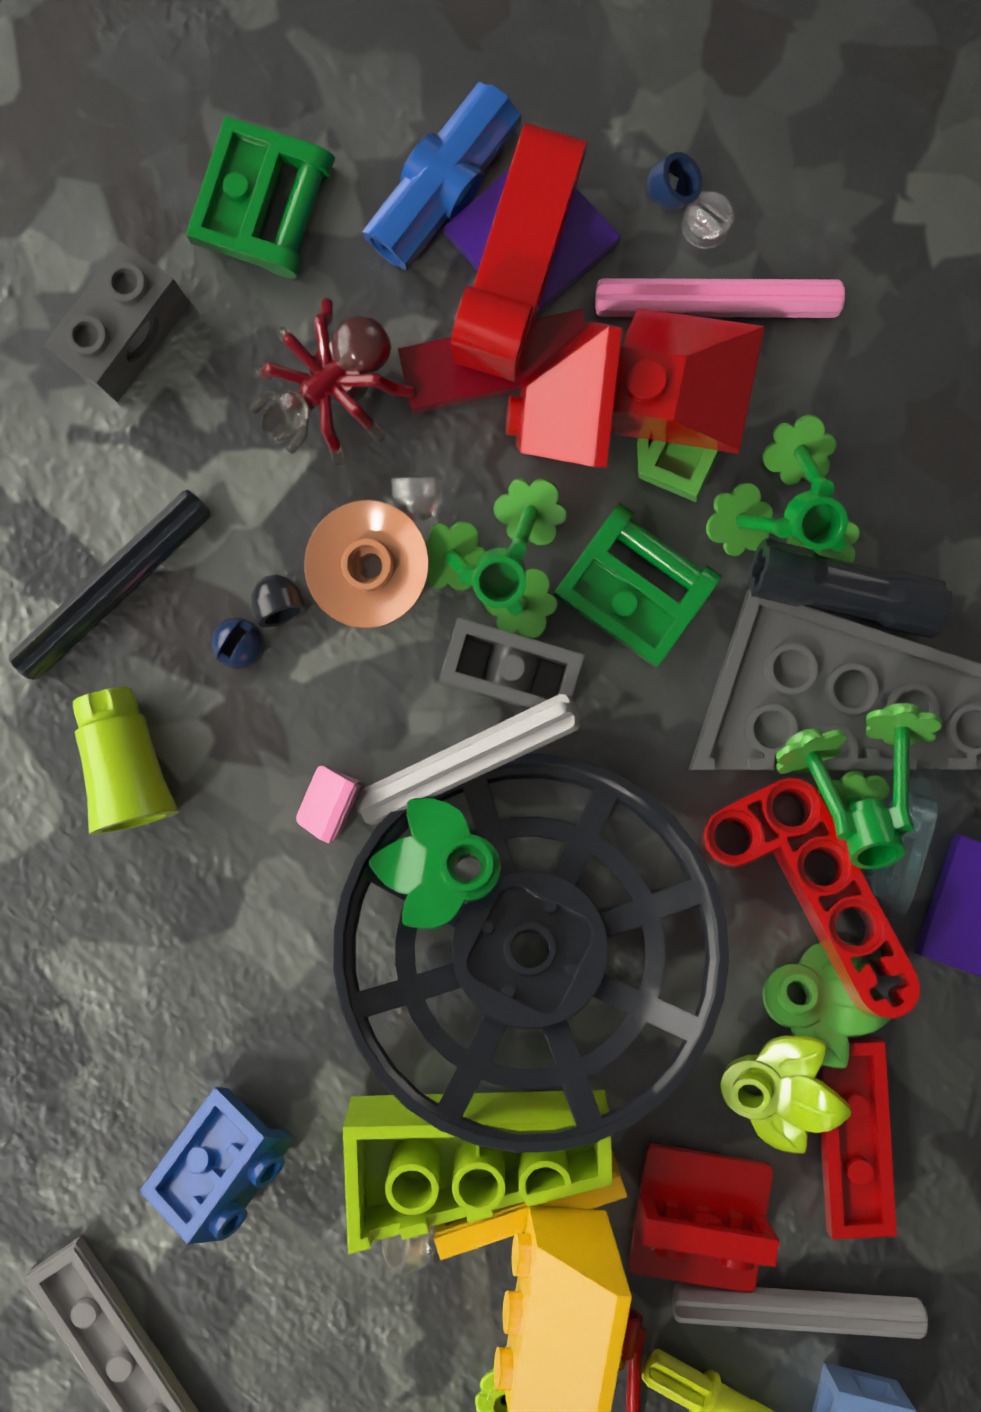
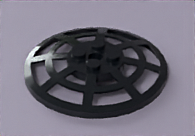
M525 754L431 798L443 802L464 792L475 825V829L470 830V834L480 836L490 842L496 849L501 864L500 878L495 888L481 899L468 901L467 904L464 903L453 920L447 923L455 928L452 942L453 963L417 974L415 966V941L418 928L403 925L402 908L395 938V967L398 980L362 991L359 988L356 973V934L362 904L370 884H374L403 901L407 898V895L387 887L369 865V860L372 856L387 845L396 842L409 828L407 809L391 811L376 826L355 858L341 892L333 930V972L340 1009L356 1048L376 1078L405 1108L438 1130L477 1146L516 1153L558 1152L596 1143L634 1125L665 1102L691 1073L712 1037L725 998L729 965L727 922L716 881L699 847L677 818L647 791L615 772L579 759L548 754ZM541 778L576 784L592 790V793L577 825L545 817H512L499 820L488 784L507 779ZM615 802L634 812L661 837L679 861L688 881L651 894L647 883L631 861L611 843L600 837ZM539 837L566 843L567 846L553 874L538 871L517 872L506 840ZM590 855L598 859L618 878L629 893L632 902L602 913L597 911L591 900L576 887ZM698 905L704 930L706 962L702 994L696 1013L693 1015L658 999L662 988L666 961L665 937L661 919ZM642 926L645 943V965L642 983L638 990L605 974L608 957L607 938ZM534 932L546 940L549 954L541 965L534 968H526L519 965L513 959L511 954L512 943L522 933ZM463 988L470 1001L484 1013L467 1049L459 1045L440 1026L430 1011L426 999ZM592 997L628 1014L621 1026L607 1041L589 1054L580 1057L567 1020L581 1011ZM406 1006L412 1020L424 1038L447 1061L457 1067L439 1104L420 1092L395 1067L377 1040L368 1017ZM646 1023L683 1040L673 1059L648 1087L621 1107L601 1116L587 1078L588 1076L600 1071L622 1055L640 1035ZM508 1026L518 1029H543L555 1066L540 1069H519L498 1065L491 1062V1059ZM481 1080L494 1085L515 1089H549L562 1086L575 1125L556 1130L516 1131L483 1125L463 1117Z

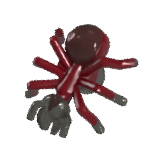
M324 298L321 302V312L314 319L318 350L313 356L285 327L280 326L276 330V335L309 369V374L272 362L264 364L263 367L256 366L251 372L254 379L271 380L273 377L299 384L300 391L298 393L285 391L279 394L266 391L250 405L249 410L253 414H257L268 402H275L264 411L262 429L266 433H270L276 427L282 425L280 432L274 438V442L277 444L289 440L298 429V433L286 448L289 453L293 454L307 439L311 411L320 405L321 432L329 447L332 462L338 466L343 465L345 459L341 443L333 425L331 402L344 406L376 442H382L386 438L385 433L357 402L364 397L368 387L378 388L390 395L410 399L416 397L417 390L413 386L393 382L380 374H368L384 366L390 357L392 349L390 337L383 326L375 319L357 315L343 320L335 329L331 339L332 342H330L328 325L333 320V301L330 298Z

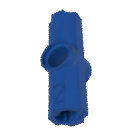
M478 82L438 135L429 133L413 149L401 172L400 184L381 205L379 211L363 230L364 239L389 263L407 271L447 218L452 220L472 202L483 182L485 169L521 124V113L511 103L510 98L493 84L485 85Z

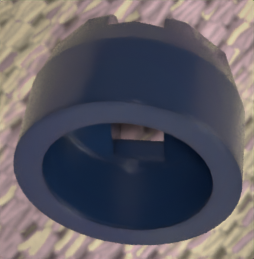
M675 152L657 162L647 177V194L652 202H657L662 209L666 211L677 210L698 199L702 191L703 181L696 162L685 153ZM669 172L673 175L670 180L668 177Z
M231 618L217 626L212 635L211 646L219 662L231 668L245 669L257 663L264 652L265 641L261 630L254 623L242 618ZM241 627L247 633L237 644L231 657H228L223 651L238 628Z

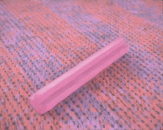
M602 278L598 280L595 288V309L597 315L601 317H634L637 309L640 308L696 317L835 318L843 311L845 303L844 283L839 279Z

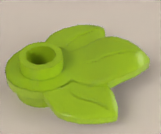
M781 1036L772 1038L762 1048L759 1055H746L732 1061L726 1067L721 1079V1094L726 1104L737 1114L749 1118L756 1133L764 1142L784 1152L804 1153L808 1142V1132L820 1133L831 1131L846 1121L852 1112L851 1106L838 1093L815 1078L824 1060L826 1043L813 1037ZM754 1085L762 1091L763 1095L750 1094L742 1086Z

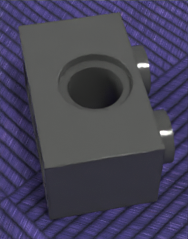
M120 241L44 346L67 367L118 402L190 302L174 278Z
M457 617L439 681L444 685L530 709L559 694H568L572 698L584 654Z

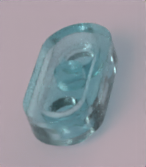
M909 792V811L914 829L901 835L905 847L904 856L890 866L879 869H866L864 878L887 919L900 921L906 915L913 901L937 820L936 801ZM893 800L887 804V808H893Z

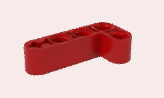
M526 122L524 124L474 285L466 287L457 311L451 337L453 363L515 382L580 177L588 141Z
M797 778L779 780L720 809L711 816L701 833L700 841L701 849L710 864L719 869L734 870L742 868L773 852L844 989L858 1010L870 1016L896 1018L906 1015L915 1007L920 995V983L917 974L860 868L854 866L850 861L846 842L838 839L834 820L820 794L811 784ZM782 795L792 796L801 803L804 810V820L800 826H785L776 819L772 810L773 801L776 797ZM724 823H733L740 826L745 831L748 839L745 853L733 856L722 852L717 847L714 839L716 827ZM821 852L833 862L835 868L834 878L828 886L817 885L806 876L803 867L804 859L808 853ZM844 909L853 910L858 913L866 926L865 936L856 946L848 945L837 935L835 928L836 919ZM879 948L882 956L871 958L869 961L879 976H892L896 985L888 990L891 1002L887 999L872 998L869 989L878 984L877 977L870 964H860L854 967L851 961L852 957L871 954Z

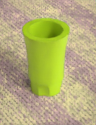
M130 687L108 688L85 694L73 700L74 714L79 728L75 731V737L81 757L87 795L89 835H101L127 830L160 821L179 813L164 780L154 751L146 717L139 712L133 690Z

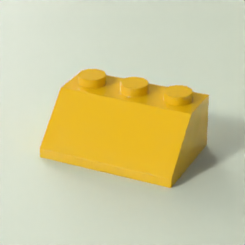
M530 1206L528 1208L525 1233H515L513 1238L512 1272L514 1276L518 1277L516 1290H507L504 1295L503 1330L505 1334H508L506 1347L496 1348L494 1359L495 1390L505 1391L508 1412H611L632 1296L607 1211Z

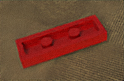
M878 1036L848 1038L849 1060L846 1068L838 1069L820 1066L817 1072V1079L838 1093L852 1108L850 1117L840 1126L831 1131L821 1132L826 1231L832 1240L897 1236L885 1041Z

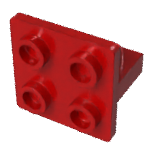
M654 1143L648 1144L645 1150L628 1257L630 1272L637 1275L746 1293L753 1292L756 1286L759 1265L775 1267L779 1247V1239L766 1218L773 1178V1169L770 1164L764 1161Z

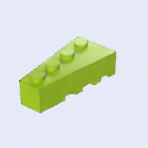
M592 1090L601 1116L608 1113L609 1108L605 1090ZM564 1091L474 1093L463 1117L483 1125L516 1131L556 1130L575 1125ZM425 1094L438 1104L443 1094ZM393 1095L351 1096L343 1124L348 1255L371 1249L372 1242L397 1235H401L402 1240L428 1234L429 1227L465 1217L468 1223L493 1217V1210L525 1202L530 1207L612 1185L611 1136L596 1143L558 1152L516 1153L477 1146L438 1130L405 1108Z

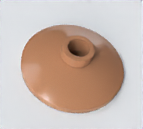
M361 500L345 504L324 517L309 539L304 559L307 586L318 606L336 621L357 628L382 627L406 615L421 598L427 585L430 570L427 543L416 523L396 507L372 500ZM377 555L382 561V570L378 576L368 578L363 571L364 562L368 557Z

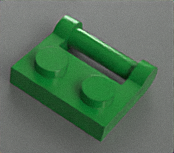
M224 116L185 234L193 245L261 266L285 278H296L302 262V257L298 254L299 247L321 180L328 179L335 161L334 155L316 144ZM284 163L296 167L298 172L275 242L271 243L258 237L282 164Z
M618 503L553 595L656 668L701 608L722 576L707 565L703 569L699 568L631 518L635 513L621 503ZM616 539L686 588L687 591L678 603L608 553L607 551Z

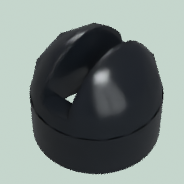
M281 575L265 576L256 583L251 594L252 609L260 627L269 628L288 623L301 616L307 609L297 585Z

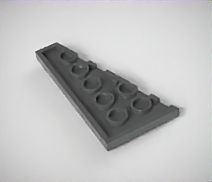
M751 589L746 592L688 770H777L776 765L778 761L776 754L778 751L785 747V743L793 735L811 728H819L823 734L840 729L844 731L847 737L846 741L841 745V753L832 759L824 760L823 763L827 770H894V747L884 743L883 739H872L866 735V716L869 712L883 710L885 707L897 703L916 705L923 712L936 714L942 720V727L936 731L935 740L931 742L916 741L915 744L910 746L909 770L981 769V664L804 605L795 607L751 596Z

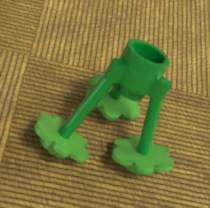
M805 415L796 420L794 425L790 423L779 424L773 432L775 442L770 443L763 452L762 460L765 467L770 471L780 472V478L785 484H797L802 477L811 484L810 491L798 494L789 502L783 518L772 519L773 509L771 505L761 501L759 489L751 483H741L733 489L732 493L723 492L716 496L713 504L716 513L708 519L706 533L713 542L723 543L724 551L728 555H741L745 549L757 551L758 545L764 539H768L769 533L780 538L788 537L786 543L812 549L820 556L849 563L854 562L855 551L851 544L858 540L860 533L857 525L848 522L845 508L840 502L831 498L834 491V483L825 479L824 476L830 468V461L827 456L835 451L837 443L831 434L824 433V424L819 417Z
M518 478L511 482L508 489L509 493L499 496L494 505L496 518L500 522L508 524L507 534L513 540L508 549L493 548L485 552L481 546L477 545L478 532L471 523L461 521L453 524L450 528L443 523L434 524L428 533L429 540L426 541L430 558L428 583L437 589L449 584L452 588L462 591L469 589L473 585L476 596L485 604L487 611L498 617V629L510 633H515L518 630L524 637L535 638L544 633L547 627L546 616L552 615L557 610L558 602L552 594L548 593L550 580L544 571L539 569H529L526 571L522 558L526 553L528 540L536 545H546L553 541L557 532L556 525L565 521L567 509L562 503L557 502L559 490L553 481L540 478L530 484L527 480Z
M892 704L883 710L869 712L866 716V735L872 739H883L884 743L894 747L893 808H887L884 798L888 796L890 786L888 781L882 776L876 775L865 778L862 772L851 771L839 780H831L823 762L841 753V745L847 739L843 730L837 729L823 734L819 728L806 729L788 739L785 747L776 754L778 761L776 768L780 774L792 771L797 774H803L811 771L819 788L818 793L834 820L838 839L846 840L850 861L858 868L879 869L898 862L905 854L901 835L914 829L909 811L910 746L915 744L916 741L931 742L935 740L936 731L942 727V720L938 715L923 712L921 708L913 704Z

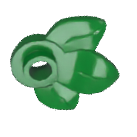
M413 798L407 802V818L412 836L404 837L381 849L371 857L369 865L387 887L407 895L402 912L403 925L419 929H434L452 921L465 901H475L488 895L499 881L501 864L499 855L490 842L480 836L470 834L467 822L459 809L449 803L436 799ZM473 858L479 862L481 870L474 879L464 880L456 874V866L461 860Z

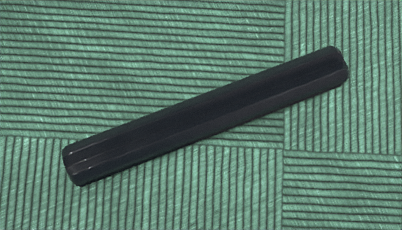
M190 490L182 491L9 654L8 659L12 666L27 679L35 680L41 677L209 519L211 513L208 507Z

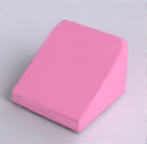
M319 766L297 813L296 821L318 839L327 843L334 842L340 838L358 793L361 790V781L326 766Z

